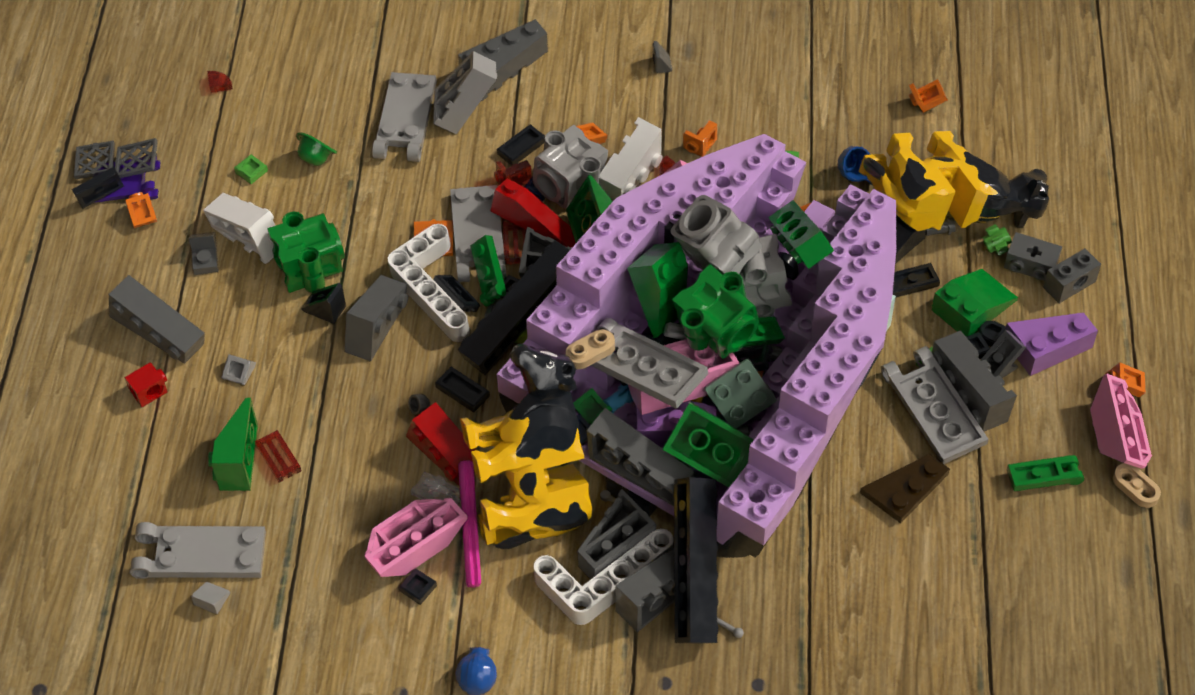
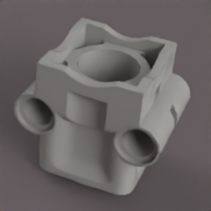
M574 124L563 133L557 130L550 131L545 135L544 151L534 159L533 184L545 198L565 209L588 175L593 176L599 184L600 173L605 167L608 150L599 143L587 139L583 131Z
M706 195L697 197L671 229V234L680 243L684 254L698 268L704 270L711 264L722 275L731 271L740 274L743 266L763 247L758 240V233L752 227L741 222L728 206Z
M776 234L758 237L763 247L743 266L740 272L746 297L756 306L758 318L771 317L776 308L792 305L790 293L785 288L787 276L784 262L778 255L779 243Z

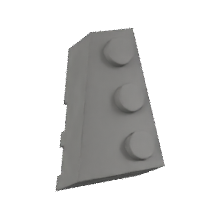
M473 51L435 89V125L455 134L460 131L487 91L497 79L495 61Z

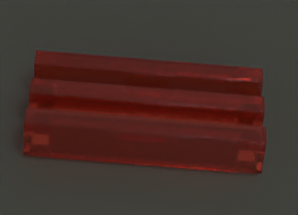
M508 221L503 222L505 264L521 263V257H519L518 230H522L523 247L527 230L513 223L508 224ZM508 231H513L514 258H509Z
M278 430L255 441L257 449L279 483L286 476L288 478L292 477L294 472L297 474L302 472L301 466ZM276 439L292 466L288 467L271 440ZM266 443L283 469L282 471L278 470L263 444Z

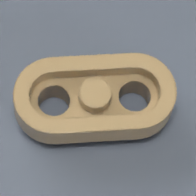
M607 330L594 331L570 344L566 349V355L571 358L576 369L587 368L614 352L615 337Z
M1126 463L1116 467L1113 482L1130 499L1144 508H1151L1158 503L1161 495L1159 486L1139 468Z

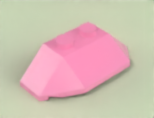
M1105 374L1090 409L1098 442L1097 446L1101 454L1143 469L1152 455L1142 414L1134 397L1127 390L1128 385L1126 381Z
M444 498V500H415L372 529L365 559L380 577L406 575L445 549L467 520V515L452 498Z

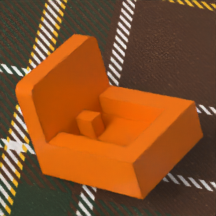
M938 79L919 89L915 87L914 83L909 85L912 91L909 97L914 107L918 105L923 113L948 101Z

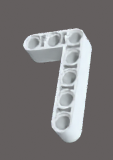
M434 224L392 251L388 256V264L393 279L407 284L406 293L452 341L462 342L470 335L466 314L423 270L446 254L451 247L446 226Z
M666 529L653 531L583 586L552 556H541L534 563L535 583L572 622L578 625H585L616 602L615 585L673 549V535ZM663 544V545H666V546H665V547H658L657 545ZM643 559L646 560V562L640 563L637 562V560ZM543 571H550L551 573H549V574H542L541 572H543ZM618 575H625V576H627V577H625V578H618V577H616V576H618ZM562 588L568 589V591L566 592H560L558 590ZM600 590L606 591V593L604 594H598L596 592ZM584 606L586 609L578 610L576 607Z

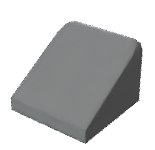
M228 354L221 378L245 385L255 368L256 362Z
M206 582L193 593L191 598L195 606L218 614L230 595V591Z

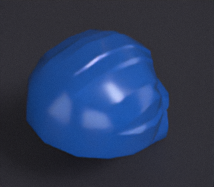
M850 146L844 149L837 163L841 175L853 182L866 180L872 185L867 176L859 173L864 155H870V153L860 146Z
M469 648V654L462 658L457 666L456 681L460 688L469 695H483L489 692L495 685L497 669L493 660L489 657L490 649Z

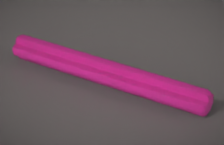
M461 461L458 465L461 509L467 515V520L462 526L467 587L475 588L481 585L474 467L472 461Z

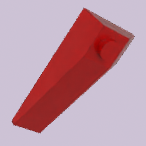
M506 178L495 189L490 212L525 230L529 227L545 237L548 236L566 247L572 248L576 244L571 227L527 188Z

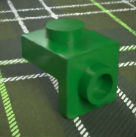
M593 388L573 402L575 411L590 426L604 408L612 412L610 405L607 406Z

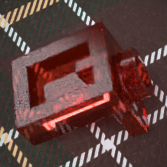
M500 160L495 162L496 171L494 176L499 185L507 178L523 186L532 178L531 165L527 160L514 164L509 168H505Z

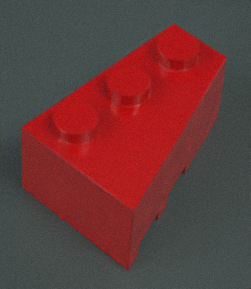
M435 402L412 419L406 437L436 464L451 482L454 481L459 486L458 465L461 461L473 462L471 451L477 449H470L467 446L463 433Z

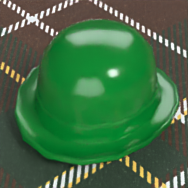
M303 132L296 134V138L299 140L298 156L302 161L310 165L320 166L326 162L331 153L337 154L335 149L311 135Z

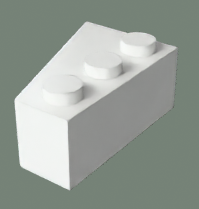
M639 117L635 121L636 129L630 137L626 135L622 140L625 145L618 155L614 153L600 173L599 185L613 200L635 189L641 182H645L654 167L657 168L662 161V129Z
M222 193L203 210L213 229L232 242L236 239L246 245L244 250L248 253L255 251L260 255V261L265 264L274 258L272 252L274 244L269 238L267 228L276 225L273 221L274 216L268 209H263L251 202L240 200L236 196Z

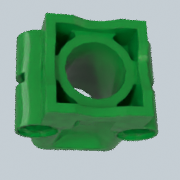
M292 211L283 216L282 224L267 228L269 238L274 244L272 249L277 267L285 274L284 282L289 293L303 288L312 293L325 287L324 278L343 272L341 260L345 259L343 246L332 222L328 223L324 213L304 219L301 213Z
M711 264L700 273L694 285L680 291L672 299L673 305L678 312V321L683 326L690 348L700 351L709 346L722 359L726 358L730 353L741 349L751 339L759 325L756 306L746 297L741 275L732 271L722 275Z

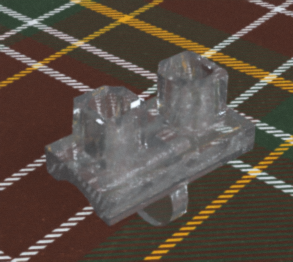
M425 471L416 486L411 489V495L420 500L452 498L457 505L461 501L460 488L446 482L445 478L440 475L435 477Z

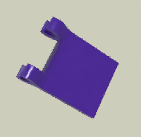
M146 154L139 159L143 161L148 155ZM157 157L154 171L160 169L161 162L157 160ZM151 158L146 162V164H151ZM132 159L125 160L124 162L128 164ZM136 161L131 167L134 169L139 162ZM122 164L120 165L119 172L125 167ZM145 172L120 178L124 187L96 202L126 199L130 195L139 192L143 194L148 193L150 199H157L159 190L155 189L154 181L145 182Z

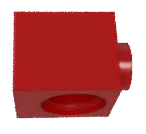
M151 362L124 377L129 392L141 407L168 393L165 382L168 381L167 377L160 368L156 370Z

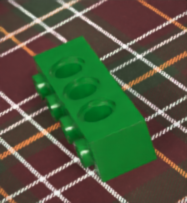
M794 200L768 217L773 224L770 230L773 234L777 235V239L798 264L803 262L809 269L835 251L822 231Z

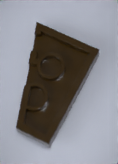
M928 454L862 487L860 494L899 523H902L949 474L950 468Z

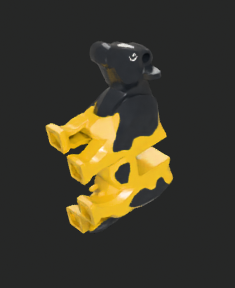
M936 131L932 133L927 150L933 154V157L926 158L924 161L920 160L911 150L913 141L911 133L893 134L886 150L891 156L889 167L887 166V158L884 154L864 155L859 169V173L867 176L875 190L896 200L897 218L918 232L928 228L941 230L948 211L961 228H966L971 223L990 222L998 219L1000 216L1013 212L1015 213L1014 222L1016 228H1023L1029 217L1034 219L1042 217L1049 202V186L1046 184L1047 175L1043 170L1033 169L1029 173L1023 172L1008 180L1007 176L1000 170L972 155L964 147L955 144L951 131Z
M525 344L515 345L510 353V358L513 364L520 369L528 394L506 414L494 417L483 423L473 422L467 417L460 418L463 438L470 449L478 446L483 448L495 446L486 453L477 450L471 451L474 471L478 480L482 483L487 481L490 476L495 477L505 472L511 484L509 495L500 498L501 502H505L504 504H496L488 499L480 500L482 514L477 515L480 534L487 545L494 543L495 547L500 549H511L534 539L559 536L582 526L592 516L589 485L577 468L570 464L550 470L546 469L584 459L579 439V421L571 391L577 389L576 382L573 379L576 367L571 358L565 354H556L545 349H533Z

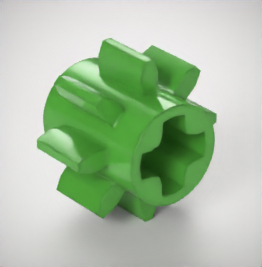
M995 224L985 229L987 235L982 237L989 253L995 251L999 256L1008 252L1007 246L1012 243V240L1006 228L1002 227L999 229Z

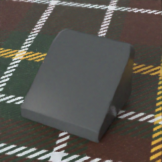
M653 41L652 58L655 72H671L672 65L669 54L657 41Z

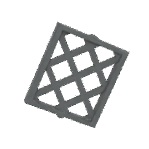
M153 138L118 147L115 170L119 177L124 178L154 171L158 140ZM152 146V152L150 153L147 150ZM137 149L141 150L136 156L133 155ZM122 152L126 153V155L121 159ZM144 153L148 156L143 161L139 159ZM128 157L133 158L128 164L124 162ZM151 158V164H146V162ZM136 161L139 162L134 169L131 167ZM122 164L125 167L119 172L120 165Z
M114 140L76 147L74 178L95 177L112 168L114 164ZM95 151L99 152L96 157L91 156ZM101 156H106L107 158L102 162L98 160ZM86 158L91 160L87 164L82 163ZM94 162L99 164L94 169L90 167Z

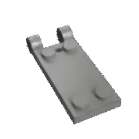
M391 72L377 137L373 143L374 159H386L388 146L407 147V160L420 162L437 82L436 75Z
M497 185L450 189L458 282H470L469 267L475 266L470 245L484 235L493 237L502 276L506 278L500 216L490 212Z
M606 318L597 327V330H607L614 335V351L617 350V353H612L590 366L676 409L708 375V367L618 324L611 318Z
M927 346L913 352L915 361L920 368L904 376L894 361L881 366V373L885 381L891 384L941 463L946 464L988 444V437ZM920 380L922 383L917 384L916 381Z
M149 522L138 523L135 540L142 544L157 543L155 561L146 557L133 558L131 560L130 575L139 579L149 577L261 578L266 537L265 526H156ZM167 548L171 549V551L164 552V550Z

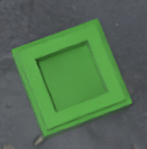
M251 154L235 166L234 170L236 174L252 184L264 175L268 168L267 165Z

